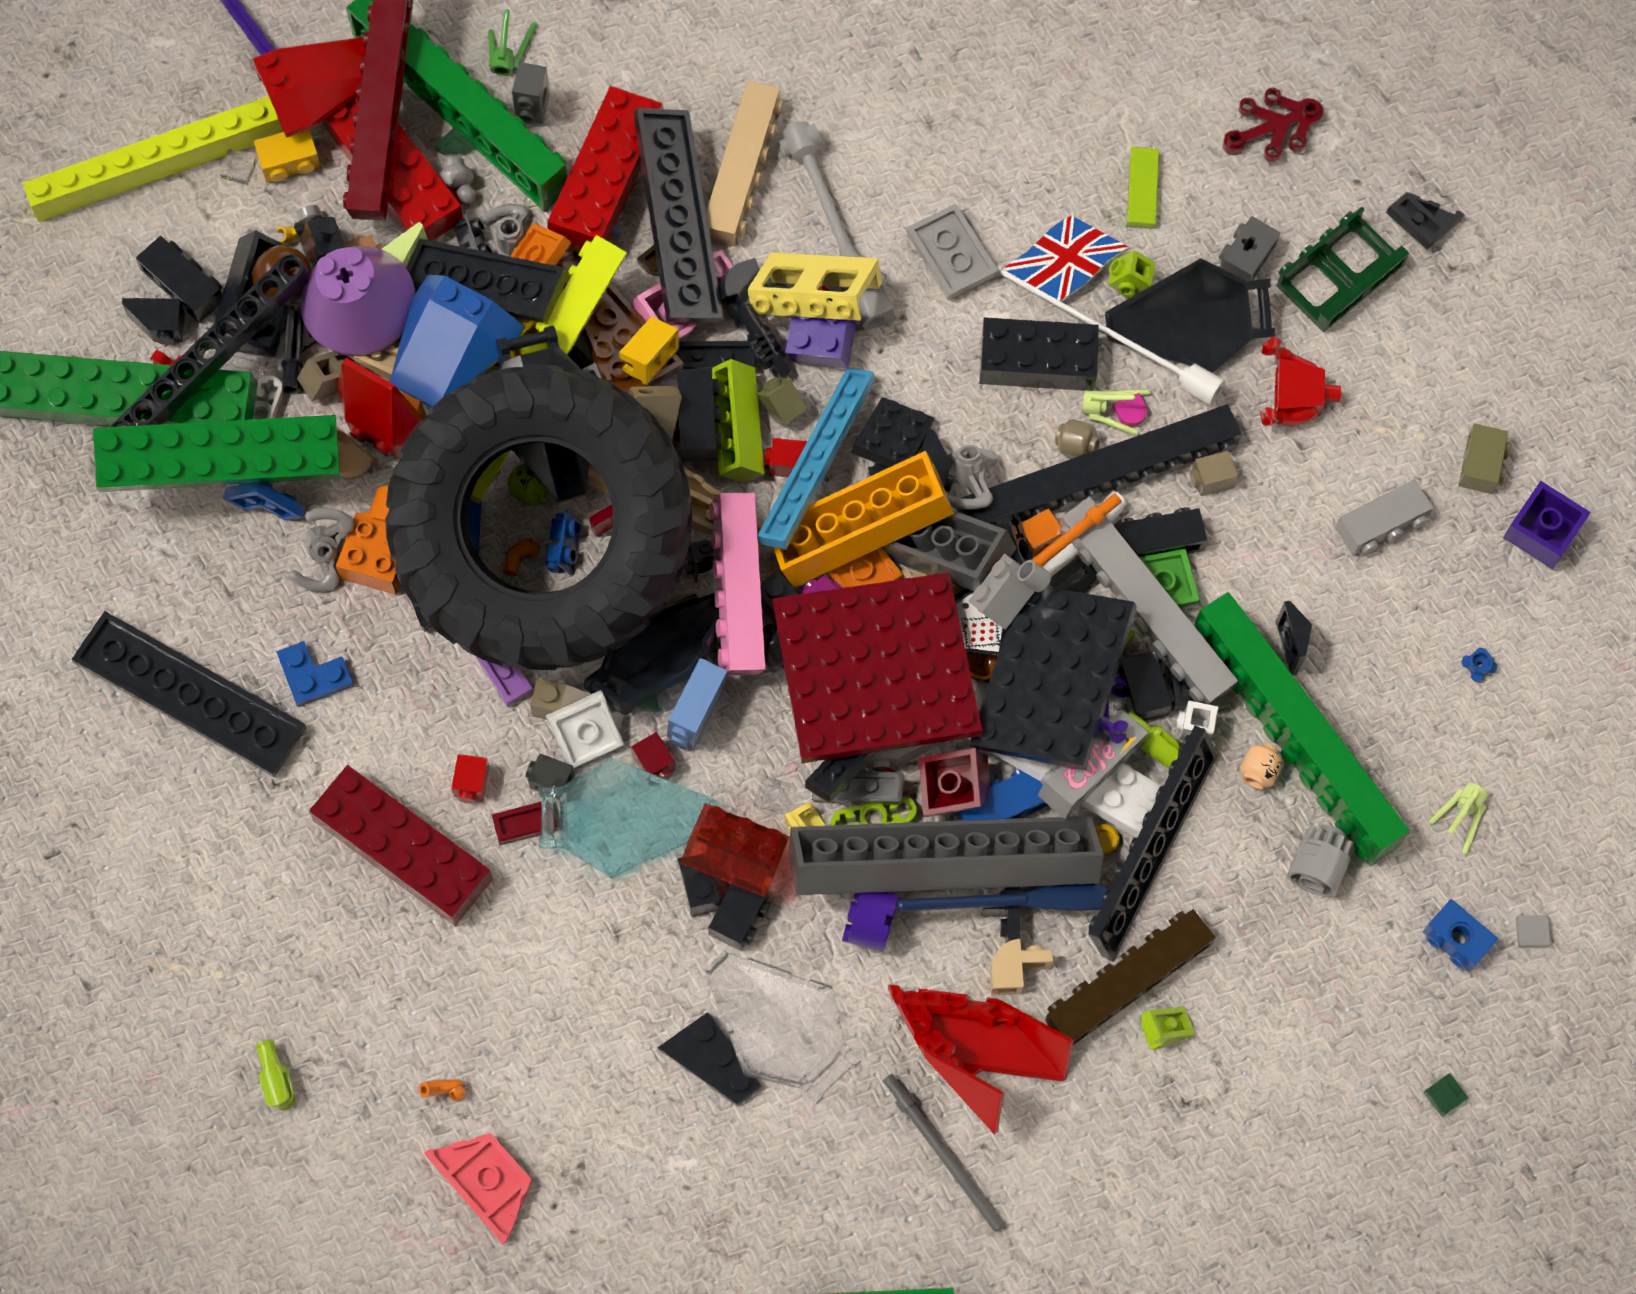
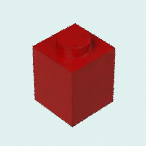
M773 438L772 448L766 447L765 465H770V476L788 478L808 441Z
M457 755L451 789L453 796L458 798L459 801L464 803H475L476 800L484 801L490 769L488 758Z

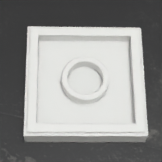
M601 690L546 715L567 764L573 765V769L625 745Z

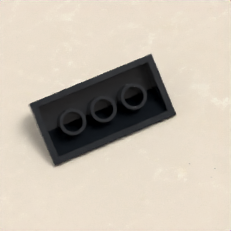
M257 230L239 238L214 324L254 285L252 271L257 259L269 248L287 245ZM290 304L284 305L237 352L275 357ZM249 309L245 317L254 316L258 309ZM229 329L224 337L230 338L234 336L237 329Z

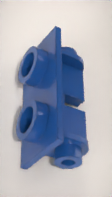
M565 509V514L557 513L555 518L552 519L549 539L551 541H558V544L548 545L545 564L548 571L558 572L559 568H562L569 575H573L574 564L577 562L576 549L578 537L581 535L582 526L581 520L568 509Z

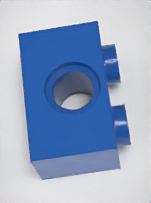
M1452 899L1445 904L1422 931L1426 935V940L1433 947L1443 949L1450 955L1449 958L1455 966L1460 969L1465 968L1468 972L1475 967L1499 939ZM1452 932L1461 933L1465 938V943L1454 941Z

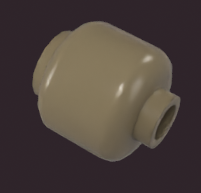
M1070 419L1065 424L1062 423L1059 426L1055 436V445L1058 446L1062 455L1075 458L1098 450L1100 437H1097V430L1094 425Z

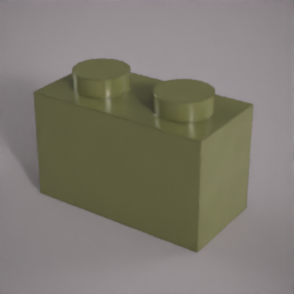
M1474 423L1467 438L1458 483L1459 487L1493 494L1497 485L1502 486L1506 469L1501 468L1503 459L1507 460L1511 443L1507 442L1508 431Z

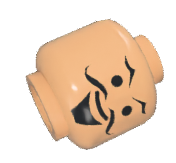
M1264 743L1263 745L1251 746L1239 767L1240 773L1243 776L1242 780L1247 785L1262 790L1264 787H1271L1275 784L1284 766V761L1279 755V750L1271 744Z

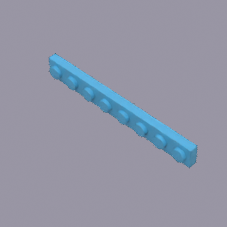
M850 367L845 370L757 535L759 544L787 549L875 382L874 372Z

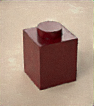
M657 732L631 746L632 757L650 785L656 781L662 783L673 775V771L676 770L675 760Z

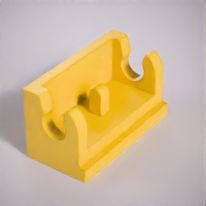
M651 316L619 352V358L633 366L625 364L622 369L647 385L679 349L678 329Z

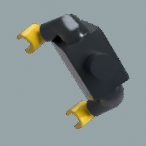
M310 215L296 222L294 227L279 226L276 229V233L285 234L284 238L279 241L281 243L293 244L297 241L298 235L300 236L299 240L311 270L316 266L320 258L325 257L334 250L346 248L334 217Z

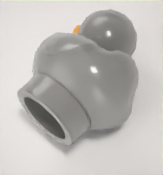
M453 157L446 159L442 162L443 169L439 177L448 189H458L456 198L459 203L470 205L474 202L475 195H477V191L470 187L474 180L472 170L465 166L463 158Z

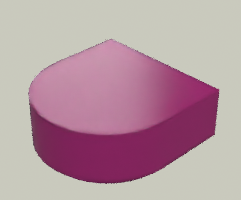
M1140 393L1134 394L1135 400L1117 401L1113 403L1112 408L1122 424L1129 427H1137L1145 420L1147 408Z

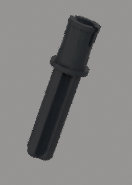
M295 309L290 310L287 314L285 357L281 361L283 368L282 390L286 393L300 392L301 387L297 377L304 367V362L301 361L304 321L301 311Z

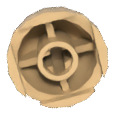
M337 427L340 476L345 479L357 478L363 475L374 464L376 459L365 449L363 451L354 439Z

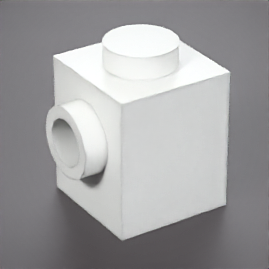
M1188 701L1185 711H1179L1176 729L1181 730L1179 740H1184L1186 735H1190L1194 725L1204 728L1211 740L1214 733L1218 706Z

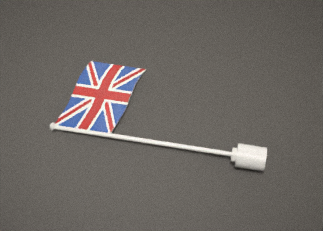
M1071 215L1048 230L1026 253L1005 267H997L998 276L1000 274L1088 324L1099 325V330L1179 374L1180 388L1211 406L1221 394L1225 385L1224 379L1197 364H1193L1191 367L1186 366L1182 370L1062 303L1064 299L1085 286L1110 260L1130 249L1127 245Z

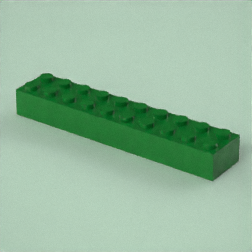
M354 0L346 7L352 35L355 38L364 37L365 31H369L370 22L367 19L368 5H372V0ZM411 23L403 83L543 212L547 211L556 203L568 177L566 172L567 164L564 158L558 152H551L547 148L545 141L538 134L533 135L527 130L526 124L520 117H513L500 99L492 98L488 94L487 88L479 80L474 81L469 77L468 71L459 62L455 64L441 45L436 46L430 41V37L421 27L416 28Z
M0 351V416L111 426L172 365ZM219 369L164 424L253 419L258 381L251 372ZM195 370L186 371L182 379L191 378ZM174 391L164 392L161 399H170ZM152 411L144 412L140 420L146 421L150 419Z
M1229 591L1200 609L1194 627L1238 680L1232 690L1236 694H1241L1246 701L1245 705L1249 713L1254 718H1259L1264 725L1263 730L1271 741L1277 742L1282 749L1281 754L1289 765L1293 764L1300 773L1299 778L1307 789L1311 788L1318 797L1317 802L1325 813L1329 812L1335 819L1336 828L1342 830L1350 841L1353 842L1354 847H1356L1354 852L1361 861H1366L1371 867L1399 848L1410 832L1409 828Z

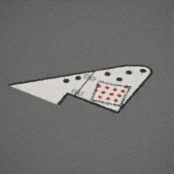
M971 590L955 601L966 652L998 655L1004 639L1005 629L982 614L969 602L974 594V591Z

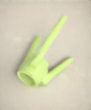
M1085 390L1082 413H1088L1089 420L1099 421L1133 435H1138V430L1101 416L1100 412L1106 413L1107 401L1135 400L1134 394L1140 393L1141 396H1147L1151 392L1150 390Z
M1468 783L1463 791L1458 789L1454 796L1429 820V824H1434L1459 802L1457 806L1460 812L1448 830L1450 834H1453L1466 814L1472 815L1475 813L1462 850L1463 854L1468 853L1481 815L1486 809L1483 803L1488 797L1487 792L1477 784Z

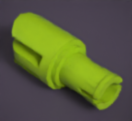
M1130 710L1127 714L1148 732L1140 749L1147 752L1165 767H1170L1171 763L1177 760L1182 743L1165 731L1159 724L1150 726Z
M274 1040L259 1042L255 1045V1049L257 1050L262 1067L258 1080L264 1100L270 1107L288 1110L295 1103V1093L288 1067L280 1065Z

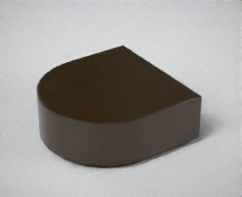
M652 245L637 258V263L649 275L659 276L655 247Z

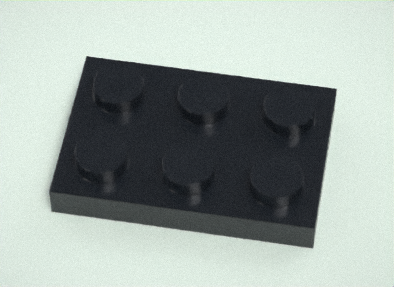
M882 397L855 441L851 453L890 468L917 455L928 428L932 429L935 417L902 405L895 400Z

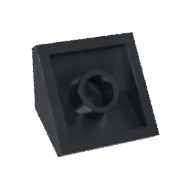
M1285 601L1275 623L1289 671L1292 676L1298 674L1307 654L1312 624L1291 601Z

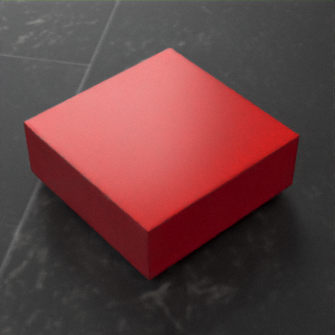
M612 504L589 518L590 528L596 537L613 527Z

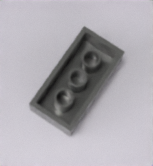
M953 511L954 514L883 546L891 560L930 575L947 572L950 574L951 583L975 591L992 571L994 564L1001 559L1004 553L1011 557L1016 550V546L1006 529Z

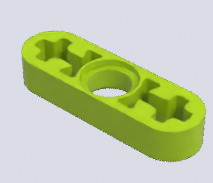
M902 796V804H864L839 810L833 814L830 826L838 825L841 818H845L846 822L856 821V814H860V824H868L865 821V815L869 811H877L881 814L882 821L879 824L912 823L916 817L917 808L912 799ZM899 805H903L905 809L911 810L907 813L906 818H902L901 814L891 815V822H887L885 808L889 807V813L897 812Z

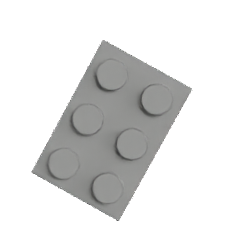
M956 203L907 227V235L948 300L998 276L996 266Z

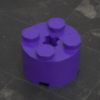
M894 892L854 893L853 900L858 901V903L851 902L847 920L852 925L846 924L842 942L884 952L899 894Z

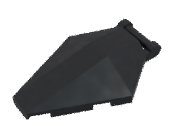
M1200 258L1105 312L1106 327L1159 357L1190 366L1197 364L1213 373L1252 339L1276 336L1275 327H1272L1269 298L1271 279L1246 281ZM1257 289L1261 329L1252 330L1249 290ZM1107 334L1108 341L1127 346Z
M554 326L545 327L541 332L509 340L506 337L496 339V347L501 361L500 369L538 364L557 365L573 370H582L559 347ZM545 342L547 344V349L519 355L514 358L510 354V351ZM533 443L512 449L539 484H543L553 496L556 503L578 498L586 494L589 462L575 451L551 443Z
M715 592L700 598L695 593L667 603L641 633L621 648L607 653L601 667L585 679L584 689L591 694L601 690L605 700L613 704L616 711L627 715L640 700L689 680L699 659H704L718 638L716 622L720 617L719 608H716L714 603ZM607 682L612 689L604 685V683Z

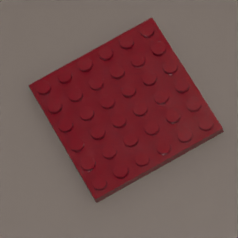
M949 573L772 598L801 764L982 736L980 716Z

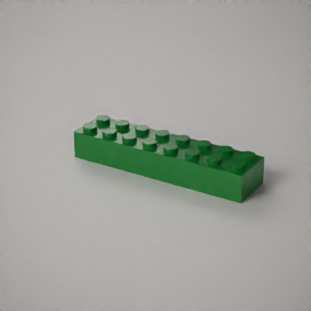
M336 415L93 428L96 488L99 492L251 484L259 481L270 483L340 479Z

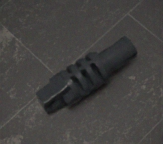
M752 303L738 309L735 313L748 332L747 341L755 351L764 369H769L774 377L783 378L789 374L790 370L784 360L786 355L782 347H780L771 328L766 324L763 325Z

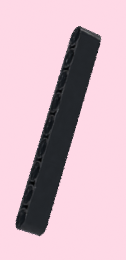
M293 254L282 257L151 385L111 427L164 424L307 283L309 273L300 257ZM299 267L297 274L287 276L289 269ZM279 288L274 296H266L269 289ZM249 309H258L254 316L245 317ZM229 329H237L234 336L230 338L224 337ZM216 349L215 354L211 358H203L206 351ZM195 370L191 378L182 379L186 371ZM174 391L170 399H161L164 392ZM152 411L150 419L146 421L140 420L144 412Z

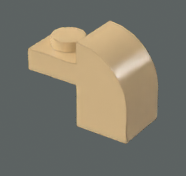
M1020 939L1009 941L1001 946L996 952L990 968L991 995L1022 994L1024 988L1023 970L1050 969L1053 962L1052 949L1044 950L1043 946L1026 947V951H1021Z

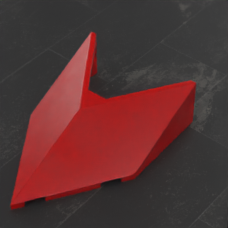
M888 984V990L924 1058L994 1135L999 1130L1004 1092L976 1076L978 1073L987 1071L1062 1082L1067 1079L1073 1039L1004 1001L987 997L986 1002L968 1000L967 994L921 988L918 989V992L903 991L899 985Z

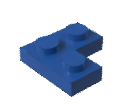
M260 481L226 487L222 497L244 511L263 508L283 520L302 518L305 507L297 503L292 495L280 493L273 489L272 484Z
M304 641L276 651L297 707L354 686L342 656L314 667Z

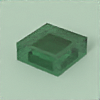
M1450 1073L1423 1092L1441 1117H1444L1468 1099V1096Z

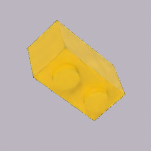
M309 129L288 138L282 132L253 141L266 183L283 181L289 176L299 173L307 174L321 167Z

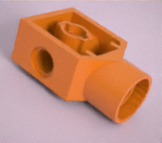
M380 486L377 488L369 511L355 514L354 530L346 537L336 569L342 580L396 595L400 581L395 571L396 560L391 559L386 536L385 518L389 512V508L386 507L388 486Z

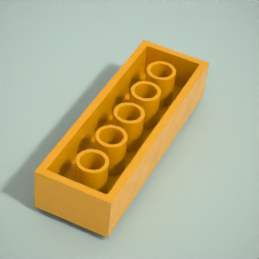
M924 451L810 504L787 549L773 548L781 571L794 588L954 514L937 469L927 452Z

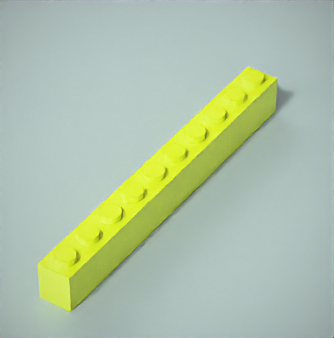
M266 96L23 182L22 184L37 221L41 222L254 146V140L282 133L283 130L270 98Z
M598 235L595 236L592 243L587 240L579 253V256L582 257L577 267L572 265L568 271L569 275L566 279L568 283L564 290L561 291L548 323L538 322L535 328L541 332L545 327L554 326L559 347L568 355L622 265L627 252ZM545 342L522 348L520 353L527 354L547 349V344ZM511 450L498 457L485 469L473 489L470 500L477 504L481 503Z

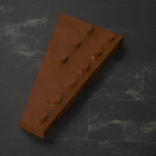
M576 244L567 249L565 255L558 261L556 266L565 267L567 271H569L572 265L577 267L582 259L579 256L581 248ZM610 283L582 330L601 378L629 393L631 387L655 386L676 374L677 370H682L684 363L676 354L667 361L647 385L622 369L625 364L633 366L620 359L619 352L646 321L618 289Z

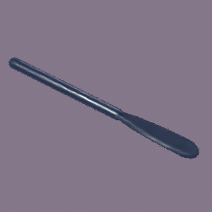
M1101 883L1069 884L1040 888L1023 894L902 899L897 902L896 907L902 912L1029 906L1039 909L1065 911L1100 910L1103 896L1108 888Z

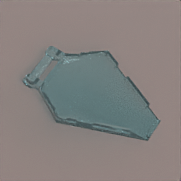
M610 756L563 786L538 787L539 797H542V838H539V848H564L611 879L632 870L634 866L650 859H656L716 829L715 799ZM554 797H561V838H554Z

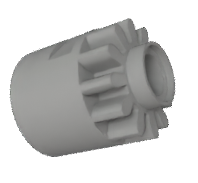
M1322 825L1316 829L1310 826L1304 833L1287 877L1293 884L1307 892L1322 897H1335L1356 847L1352 846L1353 842L1346 840L1347 835L1336 827Z

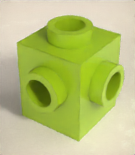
M1133 250L1112 261L1109 268L1108 286L1117 290L1121 295L1130 298L1152 286L1156 263L1138 251Z

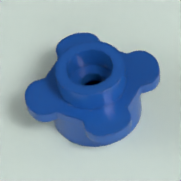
M1478 648L1471 656H1464L1461 661L1462 666L1470 671L1471 679L1477 682L1481 681L1486 674H1493L1497 670V664L1493 662L1492 656L1485 648ZM1477 662H1480L1482 666L1478 667Z

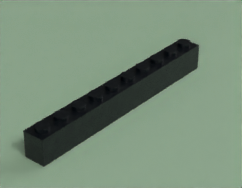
M1226 404L990 487L988 489L993 496L990 506L975 510H957L959 513L997 526V515L1014 510L1022 523V521L1028 520L1048 508L1050 511L1059 508L1060 510H1067L1076 505V502L1087 499L1089 496L1092 500L1101 497L1104 492L1110 490L1121 491L1132 482L1141 480V482L1149 481L1163 471H1177L1184 464L1195 461L1197 458L1209 456L1217 452H1230L1237 447L1242 433L1229 405ZM973 493L962 498L974 499L976 496Z

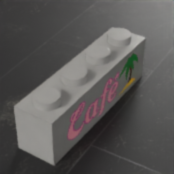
M1122 709L1113 717L1109 714V721L1114 723L1118 720H1123L1128 723L1127 731H1115L1117 734H1126L1123 742L1114 743L1109 738V732L1099 730L1086 771L1060 766L1056 771L1053 768L1050 769L1040 782L1043 786L1038 796L1064 819L1142 746L1148 735V732Z

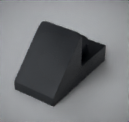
M1005 887L998 895L1020 894V887ZM1020 906L983 908L981 916L1005 917V919H1000V937H1005V943L1020 939Z

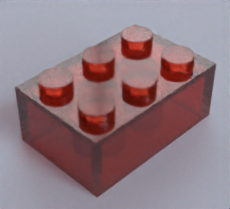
M705 803L692 830L680 863L766 897L790 836L782 834L777 829L757 824L749 818L727 812L719 806Z

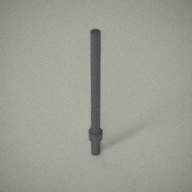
M893 1074L883 1079V1083L897 1100L895 1102L902 1113L906 1112L994 1232L1000 1230L1004 1223L915 1105L917 1101L910 1092L906 1093Z

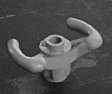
M500 205L490 209L481 216L482 223L488 224L498 217L509 214L513 215L512 217L503 218L495 228L498 246L506 254H512L525 235L523 225L529 218V211L524 205Z
M966 445L958 451L950 453L948 457L951 463L956 464L958 483L963 487L971 488L976 496L974 499H963L947 495L951 507L975 510L990 506L993 496L985 483L987 468L995 466L998 462L996 453L986 449H979L974 445Z
M332 508L310 510L305 514L307 521L330 519L338 522L327 529L325 526L310 528L304 541L312 560L319 563L324 578L322 580H313L303 576L296 570L290 572L289 578L300 587L308 590H333L340 582L339 575L334 569L337 548L341 538L354 530V519L343 511ZM324 563L328 564L329 569L326 570Z

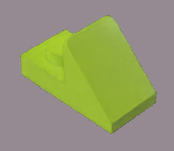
M1185 1006L1149 1010L1141 1014L1143 1020L1141 1027L1151 1050L1196 1035Z

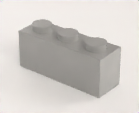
M1414 479L1341 516L1335 528L1352 556L1361 552L1366 555L1378 548L1379 543L1385 540L1392 542L1404 534V530L1410 527L1418 529L1429 521L1428 517L1433 507Z

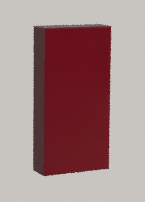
M550 799L491 814L499 845L558 830Z

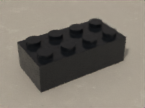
M984 317L981 332L979 384L1092 391L1097 379L1099 325Z

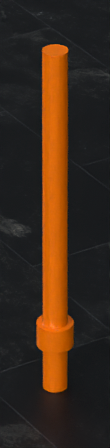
M1114 493L1098 507L1094 505L1085 513L1086 516L1032 560L1040 566L1045 565L1093 525L1097 527L1105 520L1104 516L1121 504L1122 500Z

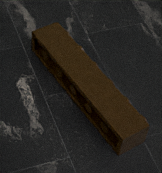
M1194 909L1186 914L1184 911H1180L1168 921L1170 926L1163 931L1159 928L1155 929L1144 938L1146 943L1137 949L1134 945L1121 954L1122 960L1116 965L1112 966L1111 963H1108L1096 973L1098 978L1089 984L1085 980L1071 991L1074 994L1066 1001L1060 998L1047 1008L1049 1013L1046 1015L1045 1022L1049 1027L1073 1039V1045H1075L1209 948L1216 937Z

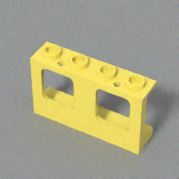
M771 252L747 290L750 303H752L757 314L860 321V299L867 288L879 289L882 284L878 258ZM770 276L772 283L795 284L794 287L789 289L763 287ZM819 286L850 287L845 292L817 290Z

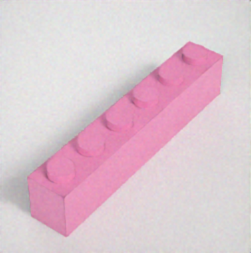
M720 493L709 506L710 519L714 520L715 530L711 534L712 549H716V560L713 562V577L717 578L718 590L715 591L714 603L715 607L719 608L720 617L716 622L717 637H721L718 665L727 670V675H758L765 670L755 493Z

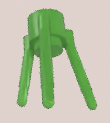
M509 9L504 11L500 47L497 48V51H495L493 29L488 30L490 55L488 66L493 73L501 76L512 75L513 70H517L518 64L537 26L536 22H532L516 56H514L513 50L506 47Z

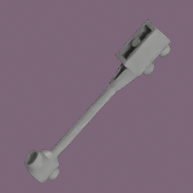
M801 121L791 124L783 131L785 139L780 140L785 156L792 155L794 160L804 162L839 246L840 256L858 257L856 250L848 241L813 157L819 150L818 146L823 144L815 123L809 125L808 122ZM881 284L879 289L867 288L859 301L861 320L857 321L856 325L861 323L864 329H873L897 319L883 285ZM840 287V288H841V291H842V292H845V291H847L850 287Z

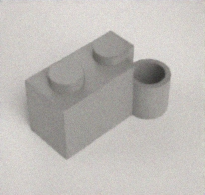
M1004 553L1001 559L994 564L992 571L983 583L975 589L969 602L982 614L1006 629L1032 594L1043 591L1049 585L1051 574L1033 560H1027L1020 565Z

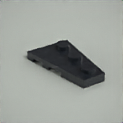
M708 1012L657 1047L658 1051L673 1059L682 1068L701 1079L707 1086L735 1106H738L762 1089L759 1081Z

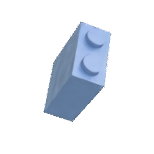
M702 658L699 659L668 720L667 738H670V742L681 749L689 747L694 750L725 689L727 670Z

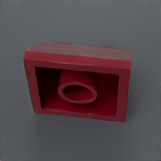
M970 748L919 757L924 817L983 808L990 787L988 756L977 748Z

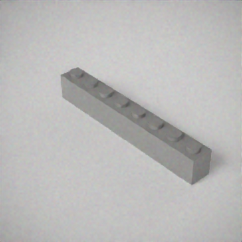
M1090 496L1061 517L1059 524L1061 528L1059 530L1062 535L1086 516L1085 513L1094 505L1098 507ZM1104 516L1105 520L1097 527L1093 525L1073 541L1079 549V557L1087 566L1090 564L1097 571L1096 577L1104 588L1107 589L1109 587L1116 595L1114 598L1135 602L1137 609L1133 623L1141 634L1144 635L1146 633L1153 641L1151 644L1157 655L1161 658L1165 656L1172 665L1170 670L1179 681L1184 679L1190 687L1189 694L1193 700L1198 703L1212 705L1236 686L1238 680L1107 517Z

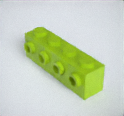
M730 359L712 368V379L718 378L719 396H713L714 405H720V423H715V432H721L722 450H717L719 476L746 483L764 475L755 367Z

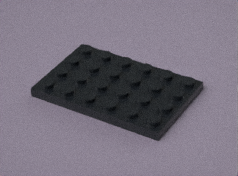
M1046 587L1041 592H1034L1007 627L979 712L982 736L971 738L970 746L982 751L1086 771L1137 609L1135 602Z

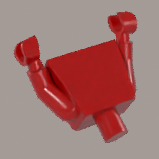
M1273 337L1263 343L1261 351L1263 355H1275L1276 359L1279 360L1275 369L1274 409L1265 407V412L1260 411L1261 422L1264 426L1277 424L1293 427L1307 423L1321 415L1325 402H1340L1341 385L1325 384L1324 368L1318 367L1315 363L1295 355L1285 347H1280L1281 340Z

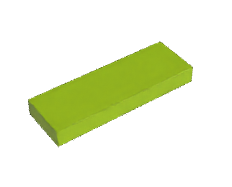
M1131 147L1127 227L1155 228L1159 149Z

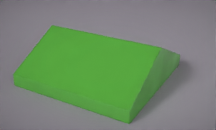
M1185 548L1139 557L1178 607L1200 602Z

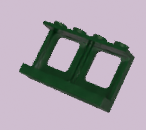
M1360 207L1354 213L1350 211L1344 215L1339 222V226L1334 230L1332 228L1327 229L1320 236L1319 242L1316 245H1308L1299 254V259L1294 263L1291 261L1287 262L1278 272L1280 276L1276 286L1323 333L1401 269L1409 256V252L1402 245L1394 250L1362 219L1365 210L1363 207ZM1350 232L1357 233L1378 254V258L1359 273L1350 269L1332 251V247ZM1310 265L1316 266L1338 289L1334 295L1320 306L1312 305L1291 283L1296 276Z

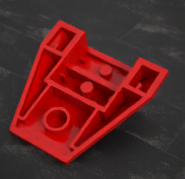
M364 37L278 48L251 59L260 82L262 81L286 138L313 128L357 97V87L359 84H362L363 78L360 71V62L362 58H365L366 54Z
M345 358L341 366L338 389L345 422L350 429V435L359 442L364 443L368 441L374 444V449L384 456L391 454L400 459L399 453L414 427L424 418L394 384Z

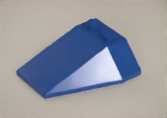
M428 275L412 298L389 382L394 384L400 391L432 408L451 391L471 383L472 379L483 375L500 360L496 339L506 337L509 340L520 337L525 327L494 301L447 276Z

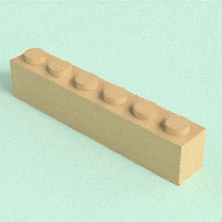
M747 80L706 211L710 239L713 242L735 247L738 237L743 238L747 223L743 221L745 213H751L754 197L751 196L752 190L759 187L762 174L758 172L760 164H766L769 148H766L768 140H773L776 131V124L773 122L775 116H780L783 109L784 100L780 99V88Z

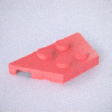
M491 1133L477 1136L472 1140H462L452 1143L450 1146L435 1150L429 1149L424 1152L428 1160L501 1244L507 1243L532 1180Z

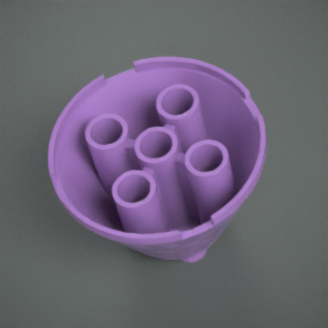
M352 246L334 250L319 259L316 266L309 273L307 283L302 288L300 310L306 328L320 345L334 350L341 355L364 356L389 347L401 337L412 298L416 291L408 270L395 256L387 251L371 246Z

